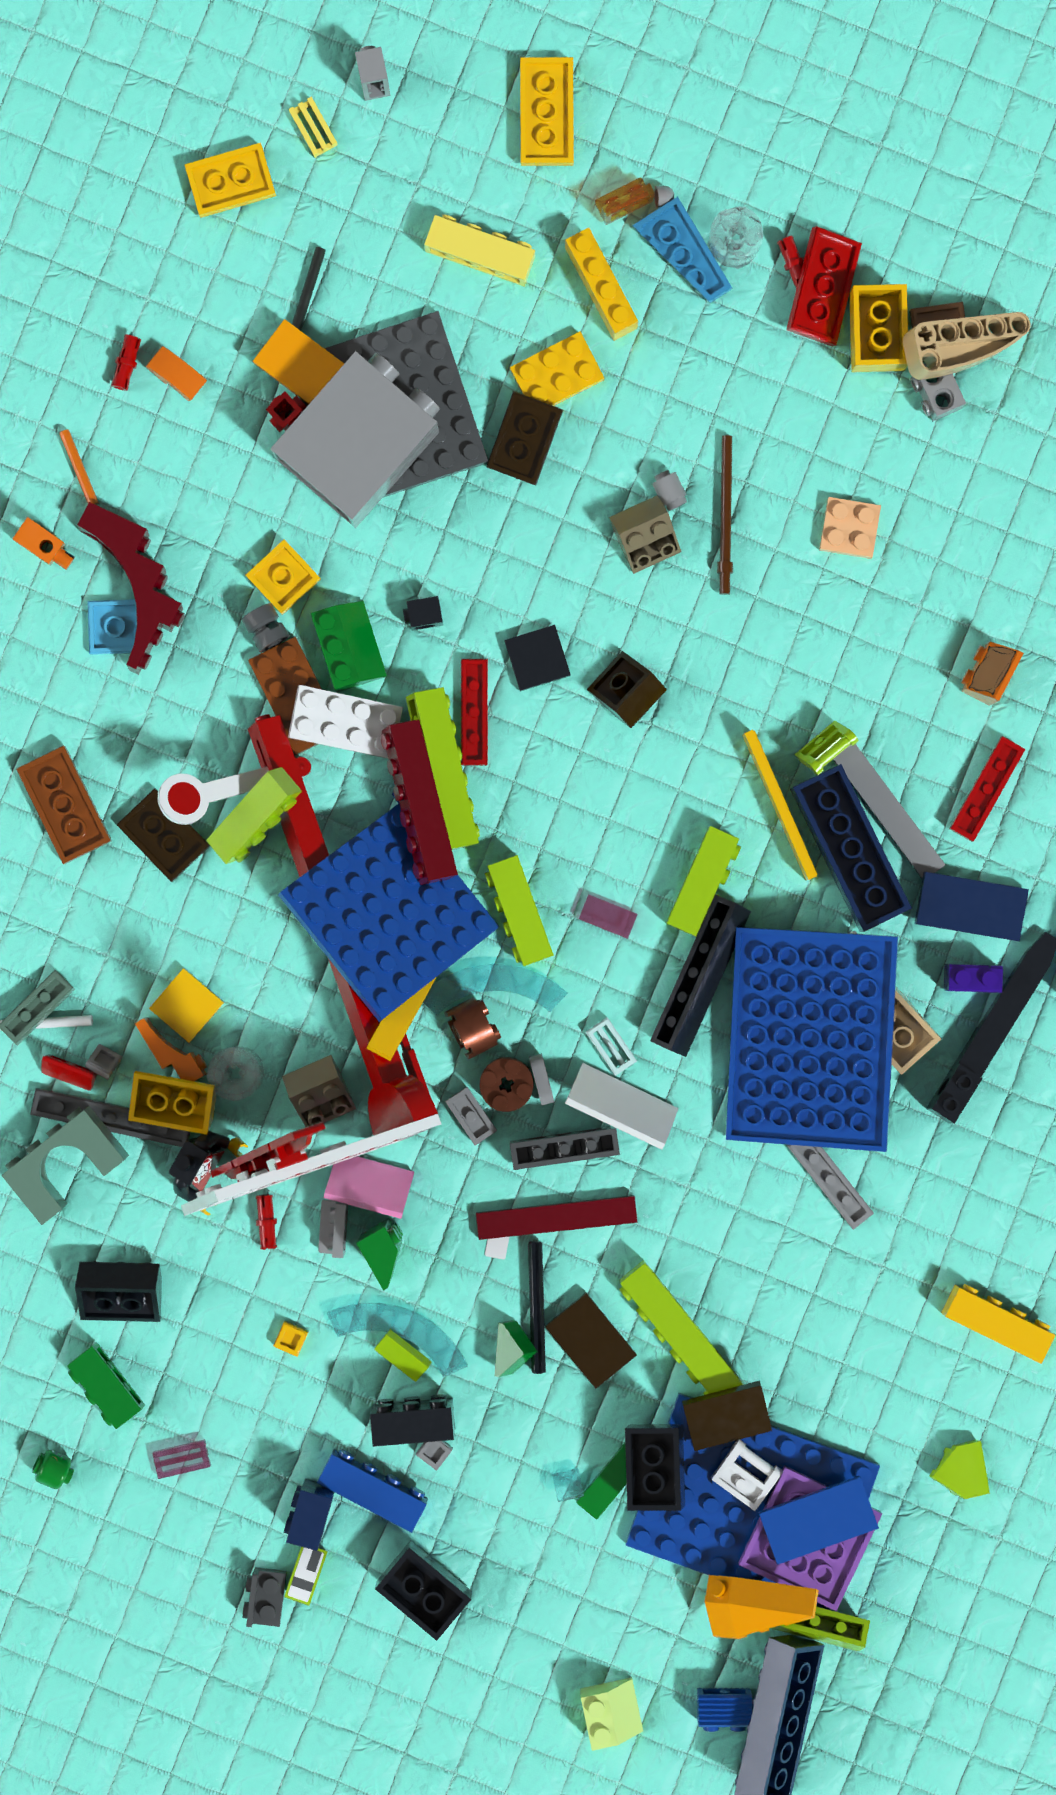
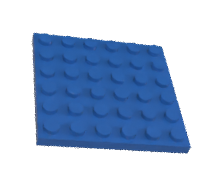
M400 803L278 894L379 1022L499 928V925L459 875L448 880L420 885L419 879H416L413 873L414 859L412 853L407 848L406 840L408 835L406 827L402 826L400 820Z

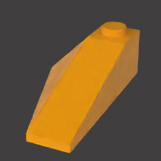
M709 1575L705 1606L713 1636L741 1639L747 1637L748 1634L755 1632L763 1633L769 1631V1628L776 1626H787L815 1618L819 1590L738 1577Z

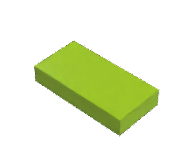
M391 1329L374 1348L376 1352L415 1382L432 1363V1361Z

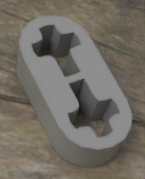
M542 1053L530 1056L529 1060L541 1105L554 1103Z

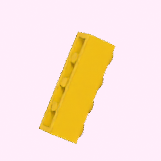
M588 227L565 239V249L613 341L636 330L638 319L590 228Z
M965 1283L963 1287L954 1285L941 1312L945 1317L1042 1364L1056 1336L1049 1331L1050 1325L1038 1319L1033 1323L1025 1319L1027 1314L1014 1307L1008 1311L1001 1307L1003 1302L989 1295L984 1299L977 1295L979 1290Z

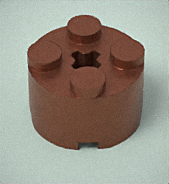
M471 998L444 1012L446 1017L451 1016L452 1020L448 1021V1024L460 1048L465 1047L466 1050L468 1049L469 1052L465 1054L468 1059L498 1045L497 1040L501 1038V1035L495 1024H489L486 1018L489 1011L483 1000L476 1001L475 998Z
M497 1058L486 1066L481 1075V1095L485 1102L497 1111H515L524 1106L532 1095V1074L529 1068L516 1058ZM506 1077L507 1080L514 1081L510 1091L499 1087L502 1084V1078Z

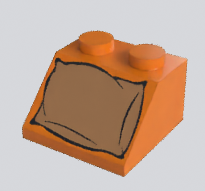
M989 642L984 647L980 645L973 660L977 661L973 670L968 669L961 681L964 684L962 692L989 706L998 702L1024 653L994 642Z

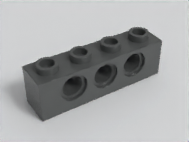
M613 1126L510 1141L513 1170L620 1155L617 1130Z

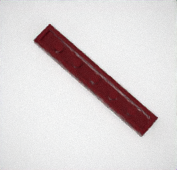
M634 1195L476 1212L479 1240L638 1223Z

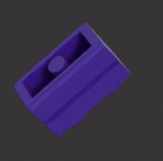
M945 964L944 966L945 991L1002 993L1003 966Z

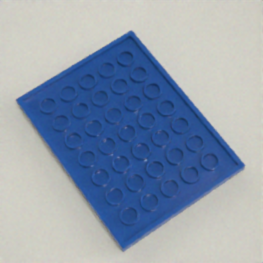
M736 927L726 1140L887 1152L898 936Z
M678 1393L668 1424H683L685 1507L681 1511H637L625 1543L626 1546L707 1575L730 1576L776 1583L740 1566L738 1563L760 1518L758 1512L764 1509L774 1486L756 1511H754L711 1480V1476L736 1441L694 1451L682 1405L683 1400L693 1397ZM771 1426L772 1431L740 1439L746 1443L745 1447L774 1467L776 1465L783 1469L785 1465L827 1486L860 1475L868 1499L880 1468L878 1463ZM740 1455L735 1460L737 1464L762 1482L767 1478L766 1474ZM817 1602L816 1607L830 1610V1608Z

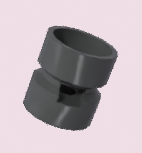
M271 603L256 608L241 619L248 633H254L252 640L260 653L281 644L290 636L283 623L277 622L279 616Z

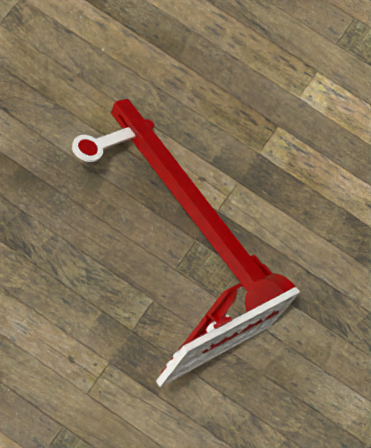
M269 714L259 716L254 719L255 722L248 728L261 766L260 769L202 783L196 777L189 774H175L167 778L160 786L158 804L162 813L174 823L188 825L197 822L204 816L210 802L248 793L267 771L282 767L302 790L296 797L297 803L280 815V823L299 877L329 856L303 782V778L311 771V764L304 757H294L280 715L270 717ZM330 960V966L373 1085V1089L368 1097V1113L374 1136L348 1145L343 1141L320 1150L321 1154L308 1158L305 1148L311 1143L313 1134L326 1129L323 1122L290 1132L211 1170L212 1178L225 1174L230 1179H237V1183L225 1187L217 1184L197 1192L196 1199L181 1205L184 1216L400 1142L441 1124L413 1048L411 1049L407 1035L405 1034L400 1045L403 1050L402 1057L409 1075H406L398 1049L391 1061L366 1049L380 1022Z

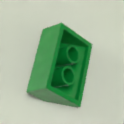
M364 601L335 605L311 613L336 692L387 677Z
M389 1218L362 1233L356 1242L383 1291L389 1287L393 1277L403 1236L396 1221L392 1223Z

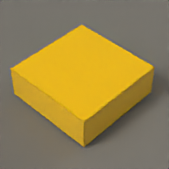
M284 1321L273 1346L298 1357L309 1331Z

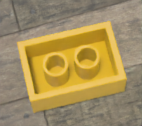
M907 284L853 285L849 293L851 372L905 371L907 361L903 347V337L908 332Z

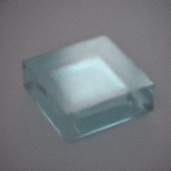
M578 1468L552 1474L558 1502L584 1496Z

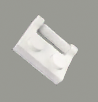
M739 1439L736 1440L727 1456L713 1473L711 1480L756 1511L781 1476L782 1469L776 1465L774 1467L745 1447L746 1443ZM740 1455L766 1474L767 1478L765 1481L762 1482L735 1462L737 1457Z

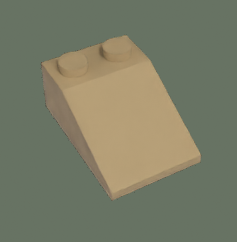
M896 987L892 1065L902 1075L941 1040V1037Z

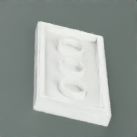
M582 1063L565 1104L661 1150L666 1144L679 1109L585 1063Z

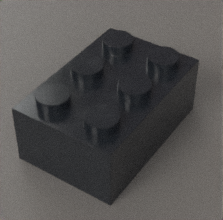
M445 1394L433 1395L431 1400H420V1397L415 1396L404 1398V1402L394 1403L393 1399H381L377 1401L378 1404H373L370 1413L373 1447L454 1440L453 1398H447Z
M683 1424L628 1425L625 1428L627 1511H681L685 1507Z
M412 1540L409 1541L379 1577L375 1586L376 1591L436 1641L472 1598V1591Z

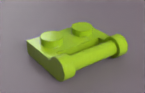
M833 721L794 755L802 764L810 768L816 775H819L824 771V766L849 745L854 746L859 740L850 729L837 721Z

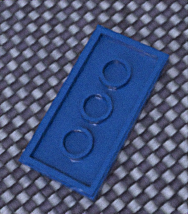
M860 1475L758 1512L777 1565L879 1529Z

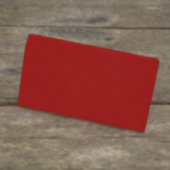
M50 1054L42 1058L41 1071L43 1074L88 1091L92 1090L97 1077L95 1072Z

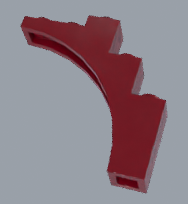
M89 502L77 524L80 532L97 541L114 556L126 572L132 585L137 608V629L134 646L126 665L129 671L139 675L141 669L146 670L151 661L152 655H149L153 645L158 646L163 637L162 628L172 632L175 626L179 627L185 613L182 612L183 607L180 602L157 592L158 589L162 590L168 578L165 575V567L140 555L141 552L145 553L151 542L148 530Z

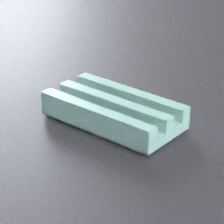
M608 1017L586 1031V1034L615 1076L637 1062ZM607 1025L630 1060L627 1062L623 1060L602 1029L603 1026ZM594 1032H599L620 1063V1067H615L594 1036Z

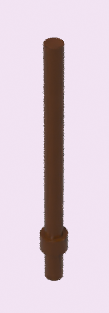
M731 435L722 436L720 562H717V573L720 574V595H730V574H733V562H731Z

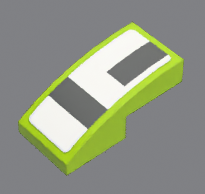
M301 1547L284 1598L310 1605L328 1551L319 1548L318 1551Z

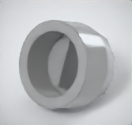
M655 186L654 199L656 207L660 208L674 199V192L669 186Z

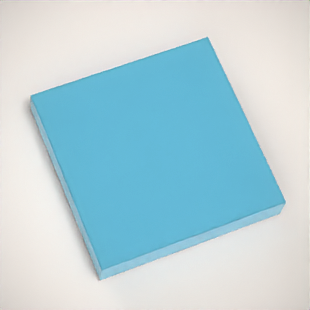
M135 599L88 601L89 654L131 653L137 629Z

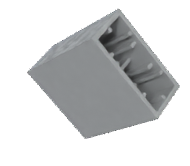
M355 351L270 448L278 462L355 528L439 433L438 423L433 418L440 410L438 405L418 388H415L409 396L402 392L392 383L399 376V372L376 352L367 361Z

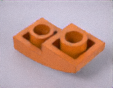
M161 346L145 366L164 384L172 386L187 401H191L207 381L195 369L164 346Z

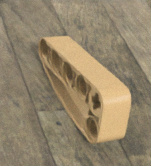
M1012 312L919 323L903 337V347L909 373L917 380H924L957 373L974 367L994 357L1027 334L1031 327L1030 320L1022 312Z

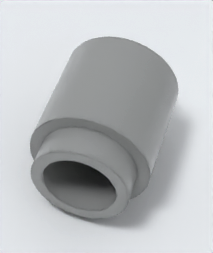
M666 470L655 476L656 482L652 483L668 512L687 503L685 498L687 494L676 472L670 474L669 470Z

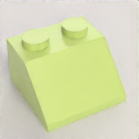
M632 1677L580 1688L581 1702L592 1751L617 1746L643 1732Z

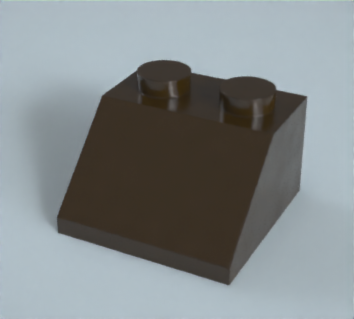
M621 651L586 690L616 718L629 728H632L667 689L651 671Z

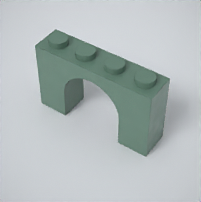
M90 1106L83 1111L78 1107L67 1116L70 1120L62 1127L58 1123L46 1133L49 1138L43 1143L39 1140L35 1141L25 1149L29 1154L22 1159L16 1156L5 1165L8 1170L1 1176L41 1225L68 1204L51 1184L46 1174V1158L53 1148L73 1146L80 1149L88 1156L103 1176L129 1156Z

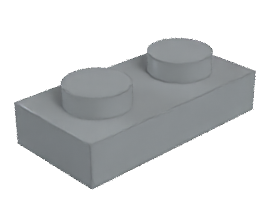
M468 1086L445 1101L475 1146L497 1131Z

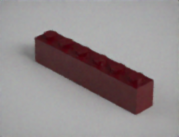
M418 719L391 724L382 730L381 744L383 749L387 751L389 759L387 761V768L389 774L393 775L395 783L393 789L394 796L400 803V820L402 826L406 827L408 835L406 844L408 851L412 853L414 859V876L416 879H419L420 885L451 879L458 875L420 721Z

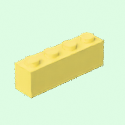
M444 214L442 217L434 216L424 244L425 252L524 287L535 259V250L531 249L532 246L526 242L517 241V243L508 241L506 240L507 237L500 233H485L477 225L467 223L465 226L457 223L455 218Z

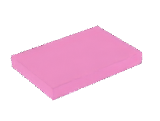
M356 1156L333 1164L324 1198L401 1219L414 1171Z

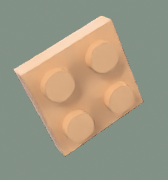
M828 497L819 551L872 559L881 505Z

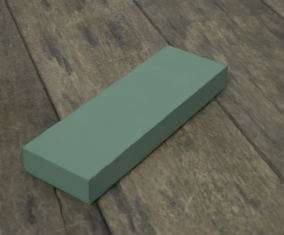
M54 970L0 1023V1029L18 1046L75 989Z

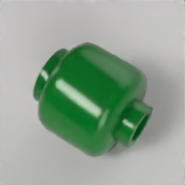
M50 1449L44 1454L40 1453L38 1455L32 1473L35 1474V1480L38 1483L52 1489H59L63 1483L68 1484L70 1482L74 1469L70 1468L71 1459L68 1456Z

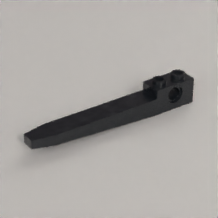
M1044 932L1025 951L1004 984L1002 993L997 995L926 1108L928 1111L947 1123L955 1124L983 1079V1073L1050 967L1056 951L1055 937Z

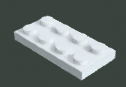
M298 685L288 738L388 759L387 751L383 749L381 744L382 730L391 724L400 723L403 707Z

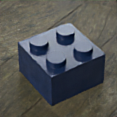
M305 1479L302 1486L297 1485L291 1507L295 1508V1512L290 1511L283 1532L288 1534L286 1543L318 1551L335 1492L309 1479Z

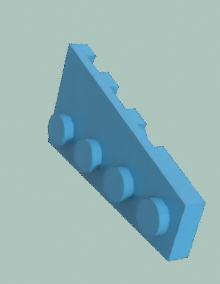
M678 196L632 225L709 303L733 289Z

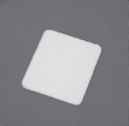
M509 1237L487 1239L485 1256L504 1260L506 1258Z

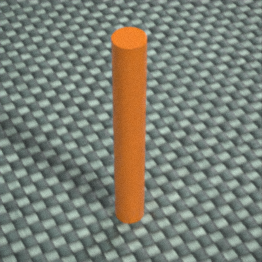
M69 429L61 431L59 435L87 503L99 504Z

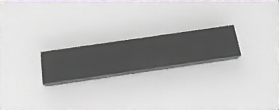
M40 1088L35 1090L30 1115L68 1123L70 1120L67 1116L80 1107L83 1111L90 1106L109 1131L179 1147H182L190 1137L189 1131L128 1121L130 1109L128 1107Z

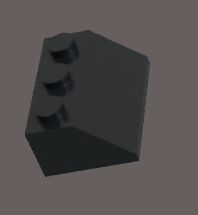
M79 1262L75 1291L80 1320L160 1322L162 1294L160 1264L149 1262Z

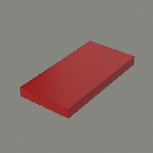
M817 226L812 227L787 331L832 347L837 345L862 243Z

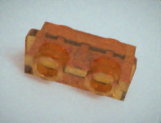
M638 178L596 199L595 205L605 225H608L653 202L654 191L650 183L645 185L643 179Z

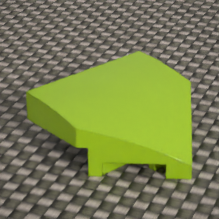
M975 1439L953 1445L951 1449L945 1447L942 1460L936 1470H932L929 1477L939 1482L953 1495L963 1499L990 1494L981 1441Z

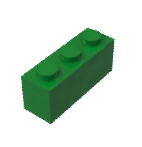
M97 1342L67 1365L70 1369L68 1371L69 1376L76 1384L80 1383L84 1387L86 1398L92 1405L97 1404L101 1409V1416L107 1425H113L117 1429L145 1406V1403Z

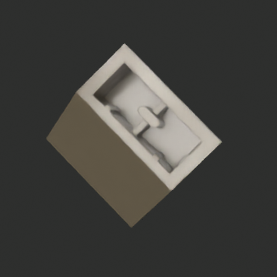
M658 495L609 517L616 538L633 574L681 552L668 511Z
M331 1055L282 1076L288 1097L305 1127L320 1122H328L356 1109L341 1072Z

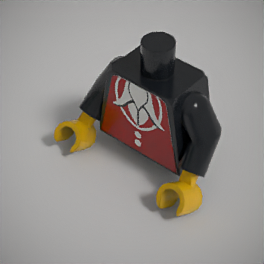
M211 1131L207 1135L201 1134L197 1138L188 1139L169 1170V1174L174 1177L173 1190L175 1194L187 1202L196 1199V1193L205 1188L211 1177V1170L216 1168L225 1150L228 1148L238 1158L243 1155L238 1149L240 1147L248 1148L247 1144L238 1137L230 1140L229 1137ZM206 1209L200 1210L202 1213L210 1215Z

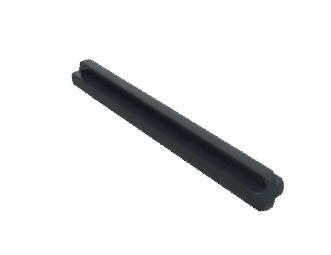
M530 1241L528 1243L531 1343L537 1350L531 1357V1371L534 1374H542L546 1372L543 1251L541 1241Z

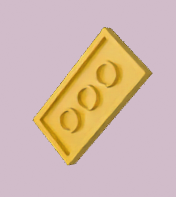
M520 57L521 166L574 165L573 57Z

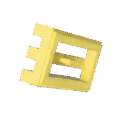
M312 96L306 102H300L297 107L288 109L314 158L338 145ZM311 107L330 141L328 144L323 140L307 109ZM302 112L321 146L320 148L316 149L297 115L298 113Z

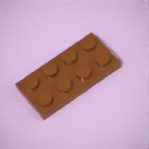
M296 637L248 660L275 715H280L287 737L298 685L322 690ZM288 738L295 755L318 745Z
M63 745L16 769L63 864H67L112 842L66 746Z

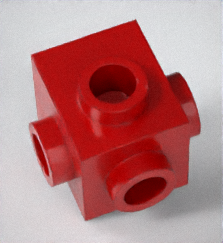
M284 391L272 400L266 410L272 416L269 420L271 424L281 432L283 429L286 431L307 406L297 395L292 399Z

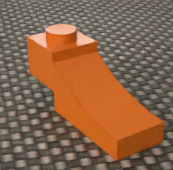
M148 1017L135 1023L162 1069L173 1065L180 1079L197 1081L207 1075L204 1070L207 1068V1065L200 1054L195 1055L194 1052L187 1054L173 1046L158 1032Z

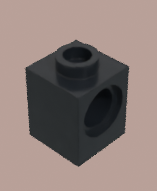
M438 596L407 601L408 608L403 609L405 625L410 624L412 631L443 626Z

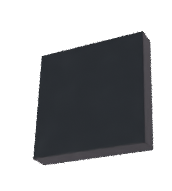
M555 625L504 640L520 692L571 676Z

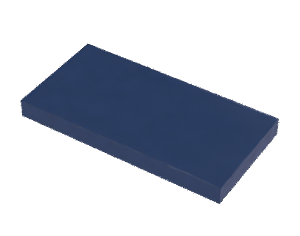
M924 871L914 924L1020 942L1029 889Z

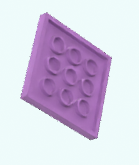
M784 1465L782 1474L777 1480L764 1509L828 1486ZM872 1507L878 1524L882 1512ZM759 1518L738 1563L740 1566L779 1584L819 1590L817 1602L837 1611L875 1530L777 1565L761 1518Z

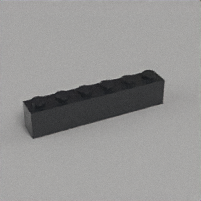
M715 895L651 1037V1042L684 1057L687 1056L735 949L736 927H745L751 913L750 910Z

